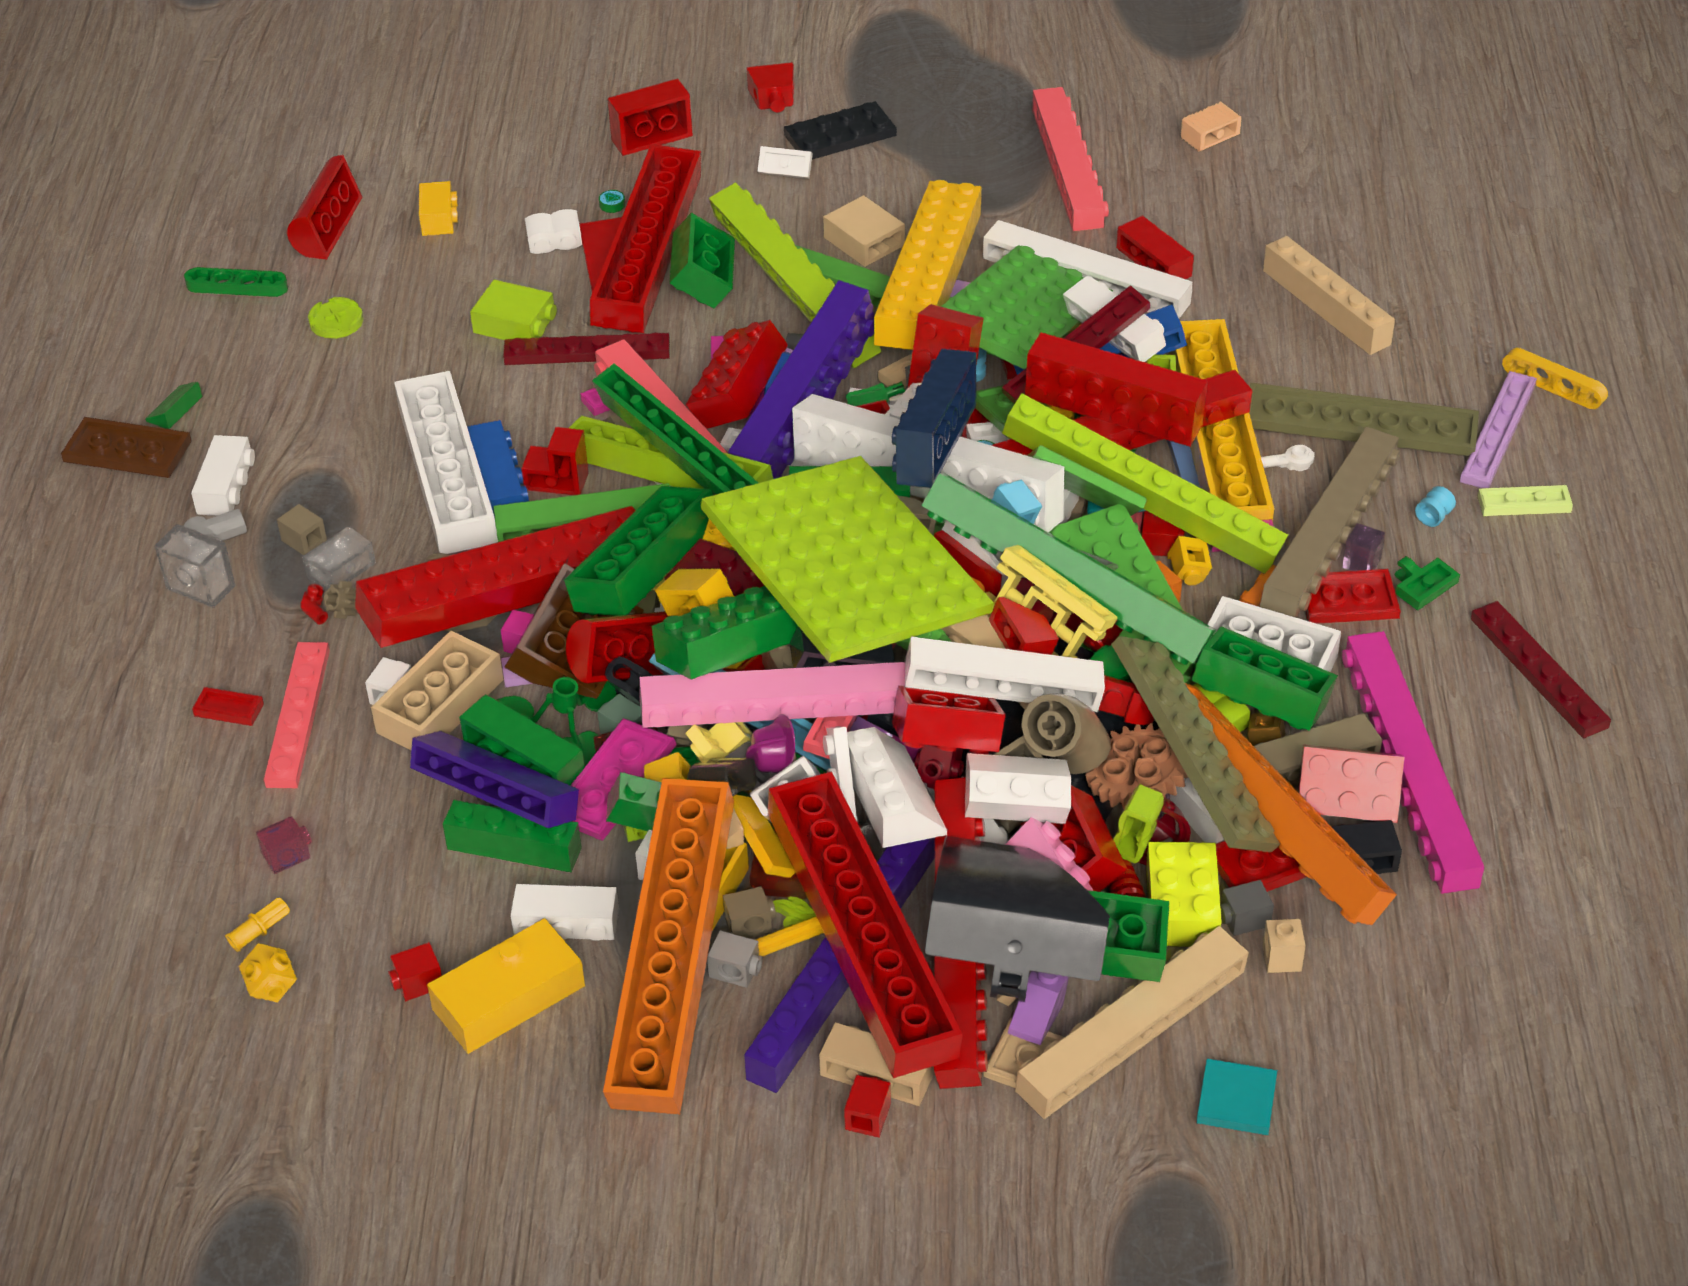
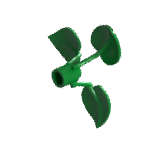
M561 677L555 680L552 693L546 694V700L535 716L532 704L523 697L506 696L496 700L504 702L509 708L519 714L527 715L535 723L538 722L550 703L559 713L568 714L571 737H564L563 739L577 744L582 749L585 767L603 745L604 741L598 734L592 731H585L579 735L576 734L574 709L577 705L582 706L585 704L589 710L597 712L603 704L612 700L617 694L615 688L609 681H606L597 699L579 695L577 682L570 677Z

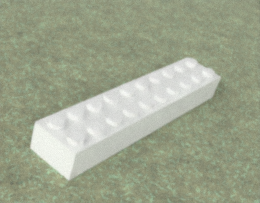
M811 394L792 408L795 460L814 466H824L862 456L870 466H892L893 456L896 453V445L892 444V431L894 426H898L900 419ZM959 437L941 473L950 475L986 497L994 495L995 489L1001 484L1012 483L1022 479L1042 505L1034 525L1049 532L1063 521L1064 466ZM910 486V495L925 499L931 488Z

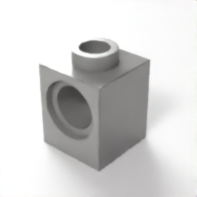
M719 931L707 957L709 977L747 988L753 975L758 976L762 967L763 957L759 956L758 941Z

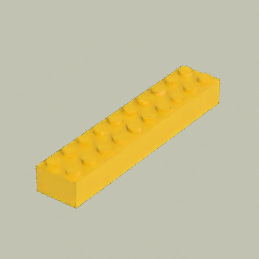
M944 180L929 181L875 313L874 345L913 350L918 313L930 304L941 307L949 300L981 215L982 186H974L971 183H948Z
M1225 319L1180 321L1187 346L1168 352V355H1176L1177 372L1201 379L1232 370L1238 372ZM1245 413L1201 427L1190 447L1200 488L1260 520L1272 519L1273 522L1274 505L1250 414Z

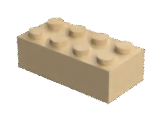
M450 631L371 707L376 733L409 750H412V738L438 731L450 734L460 724L459 717L485 694L489 695L504 680L500 654Z

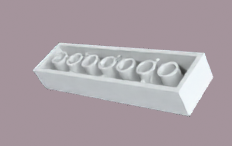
M450 371L394 382L399 411L439 553H456L497 543L498 538L494 514Z

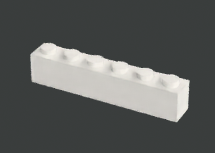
M918 637L910 638L905 659V687L1025 703H1030L1039 696L1058 693L1077 698L1095 712H1098L1105 690L1102 661Z

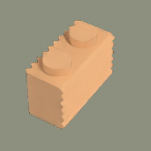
M1220 101L1219 104L1216 103L1215 105L1208 106L1206 109L1204 108L1203 111L1200 110L1195 114L1192 113L1182 119L1181 138L1200 152L1240 134L1241 116Z

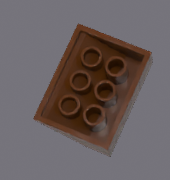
M564 563L508 659L505 668L530 683L553 688V683L558 678L570 677L577 682L579 695L597 699L606 681L584 683L575 677L569 667L566 656V640L571 626L576 621L612 617L613 615H590L588 613L574 612L564 579L575 569ZM635 606L628 615L642 614L644 610Z

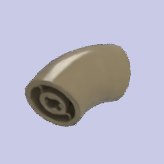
M1058 693L1039 696L1028 704L1023 713L1022 730L1024 738L1030 747L1041 755L1050 756L1052 759L1067 760L1071 774L1089 772L1107 759L1111 750V739L1096 713L1077 698Z

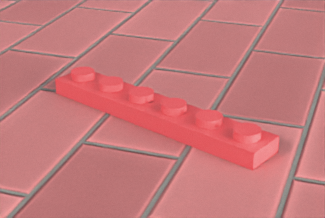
M297 643L264 777L266 788H298L330 653L328 643Z

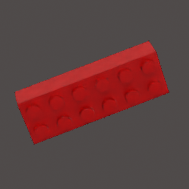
M1040 332L1027 353L1025 395L1035 401L1191 447L1203 425L1208 380Z

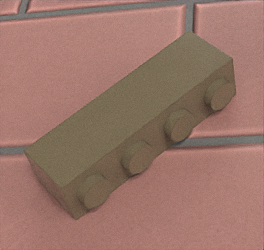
M1362 713L1352 717H1345L1342 720L1326 725L1316 726L1310 731L1306 730L1295 734H1288L1279 739L1258 743L1254 747L1295 787L1299 785L1303 744L1380 752L1382 738L1366 715Z

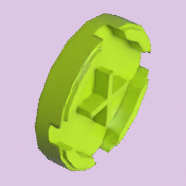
M333 297L324 304L321 301L311 308L308 315L312 332L320 337L334 339L346 337L356 332L362 326L364 319L362 309L358 306V303L345 297Z

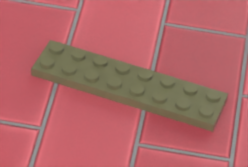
M1250 382V388L1253 391L1249 414L1253 429L1357 442L1364 429L1369 427L1399 437L1398 448L1470 456L1476 449L1478 410Z
M1119 636L1111 645L1229 848L1263 852L1274 851L1280 843L1274 835L1273 826L1264 818L1258 808L1257 799L1245 786L1242 774L1229 759L1226 747L1219 742L1213 732V725L1204 717L1198 706L1197 698L1188 690L1183 681L1184 677L1172 663L1167 648L1159 642L1155 643Z

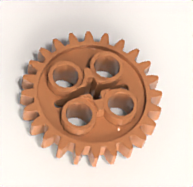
M1151 723L1146 729H1141V726L1136 724L1132 731L1123 726L1122 734L1111 731V750L1107 759L1097 768L1086 772L1088 787H1091L1092 794L1094 796L1099 795L1100 802L1102 803L1109 800L1111 807H1115L1121 802L1123 810L1134 789L1140 784L1161 792L1163 797L1167 793L1176 796V786L1185 787L1184 778H1189L1161 729L1159 728L1155 731Z

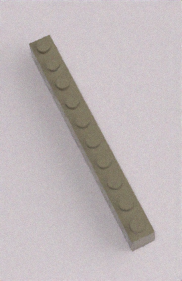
M1369 427L1364 429L1264 584L1260 603L1261 608L1295 618L1301 610L1306 611L1311 600V593L1316 594L1318 592L1322 576L1327 577L1331 569L1332 560L1337 561L1342 550V544L1346 545L1348 543L1352 528L1356 529L1358 527L1362 512L1366 513L1368 511L1372 496H1377L1382 481L1386 482L1389 476L1391 466H1396L1400 456V450L1397 449L1399 437Z

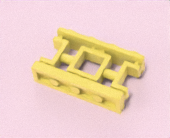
M1020 545L1005 548L1000 557L1002 562L998 564L997 569L1008 576V579L998 596L996 597L992 593L986 592L987 596L994 602V606L999 597H1005L1028 609H1032L1037 599H1039L1058 613L1051 627L1055 630L1057 637L1068 643V646L1061 655L1063 657L1078 658L1075 654L1086 636L1088 635L1094 641L1103 639L1106 635V630L1112 628L1118 618ZM1023 576L1035 584V586H1031L1026 596L1015 589ZM1072 612L1085 621L1080 624L1076 632L1065 626Z

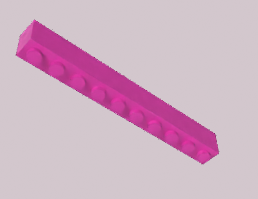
M1385 632L1348 636L1346 649L1342 651L1343 665L1345 668H1349L1351 672L1352 687L1354 690H1358L1360 694L1362 711L1368 714L1369 721L1382 738L1380 752L1404 756L1400 804L1407 809L1411 831H1416L1420 854L1426 856L1429 863L1428 870L1431 880L1436 881L1441 894L1480 888L1484 864Z

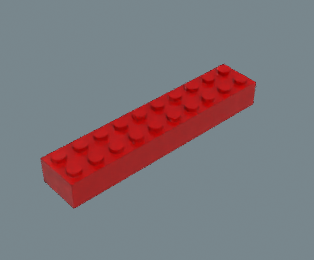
M650 144L590 297V326L644 333L671 260L673 232L686 219L701 178V151Z
M632 506L358 580L356 581L355 609L380 648L540 603L564 563L576 569L635 512V509Z
M832 771L769 788L768 816L892 1077H900L958 1059L960 1057L963 1033Z

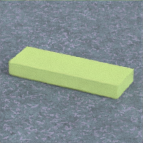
M1567 485L1481 488L1478 491V500L1483 516L1571 513L1573 507Z

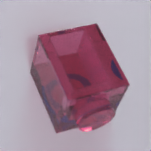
M293 816L256 832L261 854L274 874L310 859L308 845L312 843L310 835L304 825L298 826Z

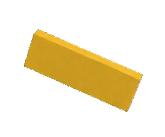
M732 794L734 799L733 809L743 826V834L765 873L791 878L795 870L768 819L762 815L751 797Z

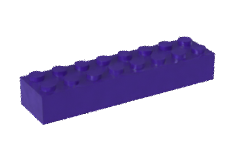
M838 280L729 449L728 454L769 464L773 478L782 477L786 467L794 461L792 408L811 394L833 399L839 383L848 376L851 364L855 358L861 355L868 337L874 334L873 304L871 303L869 290Z

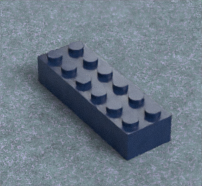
M941 349L937 358L932 359L929 372H925L922 384L917 386L914 398L909 400L906 412L901 414L900 423L898 426H894L892 431V444L896 445V453L892 461V471L896 472L897 484L931 488L937 476L941 473L976 407V352Z

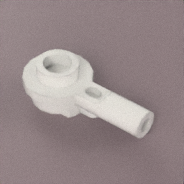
M1295 445L1288 448L1285 454L1261 457L1264 468L1279 466L1281 468L1287 467L1289 470L1304 471L1313 463L1315 456L1314 452L1307 446Z

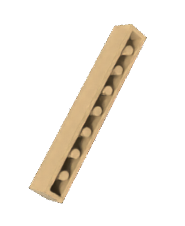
M1220 926L1209 934L1207 932L1201 934L1191 947L1185 951L1179 950L1172 956L1169 963L1164 966L1160 982L1144 980L1137 986H1129L1123 991L1120 998L1111 1005L1108 1003L1104 1004L1098 1009L1093 1018L1086 1023L1080 1022L1075 1025L1061 1041L1055 1040L1050 1043L1043 1054L1035 1060L1029 1059L1025 1061L1017 1071L1015 1092L1043 1119H1046L1244 973L1249 952Z

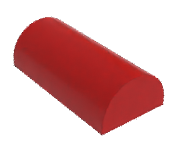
M344 155L334 156L325 163L288 225L287 236L290 244L305 257L328 259L363 198Z
M662 611L576 621L571 626L566 640V656L572 673L578 680L584 683L608 681L605 676L608 664L615 658L624 657L641 666L652 675H662L663 673L654 667L649 660L655 653L652 626L663 622L668 617L667 613ZM620 668L616 671L615 678L619 680L628 679L631 675L630 671L626 668Z

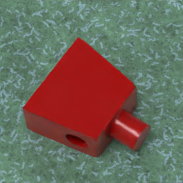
M793 62L746 67L748 91L758 109H771L773 112H781L785 107L794 105Z

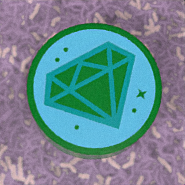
M618 190L605 191L599 196V207L607 213L619 212L625 207V196Z

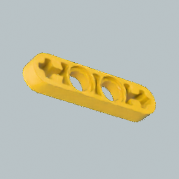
M1513 348L1502 360V365L1507 373L1512 371L1537 378V387L1588 409L1599 408L1608 397L1606 387L1599 381L1524 349ZM1537 368L1543 369L1547 373L1548 378L1540 376ZM1562 379L1570 381L1573 389L1567 388L1562 383Z

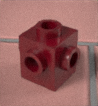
M924 745V748H921L915 759V767L922 781L927 783L926 786L935 790V780L962 777L965 767L964 761H961L963 749L957 748L955 752L940 750L934 745Z

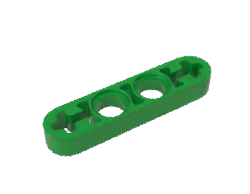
M195 267L189 269L184 274L187 289L194 293L278 297L288 291L286 276L278 271ZM222 280H228V281H226V282L218 283L219 281H222Z

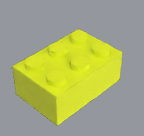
M1148 842L1146 864L1148 898L1170 901L1167 946L1191 947L1201 934L1205 932L1209 934L1218 926L1221 927L1216 843Z

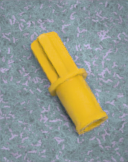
M276 898L257 913L248 914L249 919L230 933H227L225 938L236 952H239L258 936L267 935L266 930L287 916L290 909L285 901L281 898Z

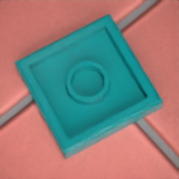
M1207 1059L1197 1124L1269 1135L1278 1070Z

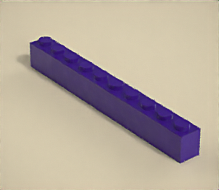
M935 838L887 847L877 861L900 909L935 859ZM826 937L744 1054L747 1081L777 1093L849 987Z

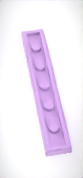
M1509 371L1477 439L1475 452L1470 454L1460 478L1461 483L1479 488L1490 487L1536 386L1537 378Z

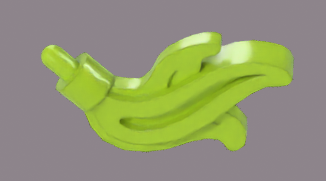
M790 896L788 900L779 899L773 901L775 911L786 916L783 921L784 928L816 917L813 908L801 898Z

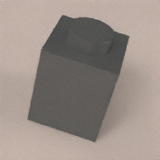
M1261 880L1223 889L1220 904L1221 921L1223 924L1228 925L1233 936L1265 928L1266 920H1272L1274 904Z

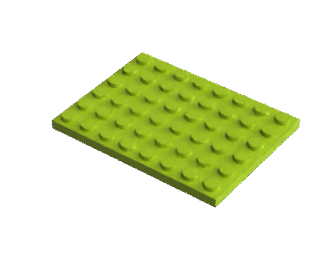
M862 456L702 498V511L829 663L980 617L993 611L994 602Z

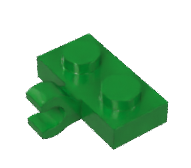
M1405 556L1397 562L1401 569L1396 571L1394 575L1402 582L1397 585L1395 593L1418 611L1456 585L1461 574L1439 558L1420 568L1411 558Z

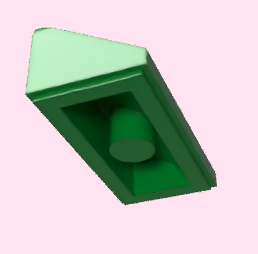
M199 382L178 386L145 418L146 422L170 429L202 398Z

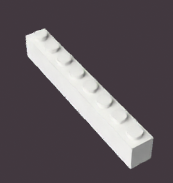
M1000 220L984 236L983 259L995 263L1016 246H1028L1035 251L1034 254L1042 258H1053L1058 261V265L1061 267L1080 271L1082 277L1089 275L1095 280L1104 282L1108 289L1113 290L1115 294H1120L1131 285L1150 302V309L1147 312L1173 304L1177 316L1180 318L1191 304L1193 282Z

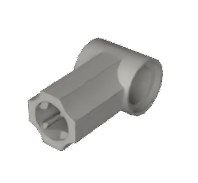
M239 509L207 520L200 516L192 517L183 526L184 535L194 552L199 555L209 554L217 547L219 542L247 532L246 524Z

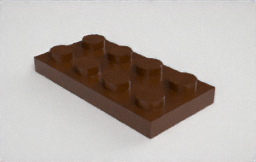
M84 417L61 452L63 462L170 478L192 440L190 432Z

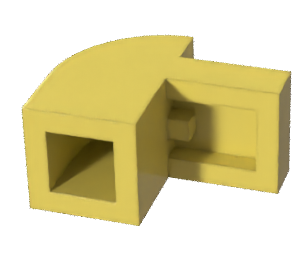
M744 722L717 723L710 730L694 724L685 734L693 742L690 747L709 772H718L723 770L724 758L745 742H751L752 732Z

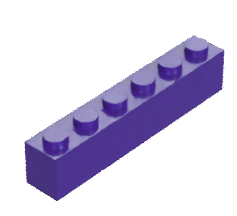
M442 731L412 738L411 769L546 828L576 820L579 789Z

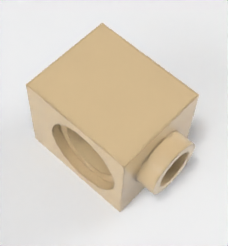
M1266 920L1263 951L1267 973L1302 972L1306 945L1301 920Z

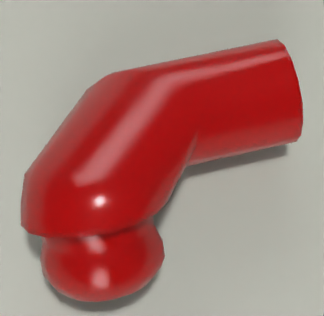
M310 584L307 591L304 592L300 607L306 615L318 625H321L328 619V613L321 608L324 589L318 584Z

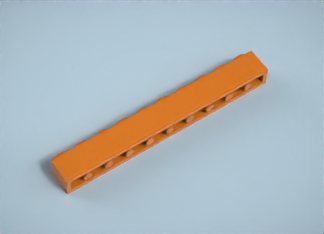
M1186 684L1190 693L1197 698L1198 706L1204 717L1213 725V732L1219 742L1226 747L1232 764L1242 774L1243 782L1248 791L1257 799L1258 808L1264 818L1273 826L1274 835L1280 842L1279 849L1287 856L1295 858L1299 862V870L1321 886L1319 891L1327 899L1336 902L1342 908L1340 913L1345 919L1353 924L1359 922L1373 925L1397 894L1196 686Z

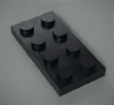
M874 101L784 126V136L795 150L812 152L813 160L897 136V127L877 102Z

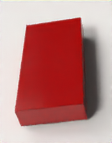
M204 687L192 711L194 717L253 726L264 705L262 696Z

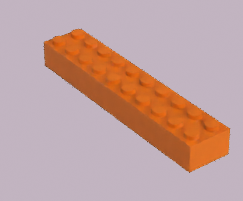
M662 778L603 1093L610 1109L680 1115L734 807V799L729 782Z

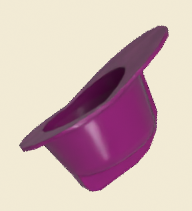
M781 714L772 724L757 729L752 733L751 746L746 750L744 757L746 761H753L758 771L779 773L792 763L795 754V735L788 716Z

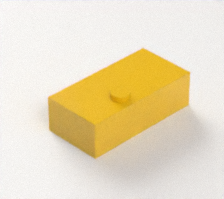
M544 918L428 983L427 987L432 1010L467 1054L585 987L581 959Z

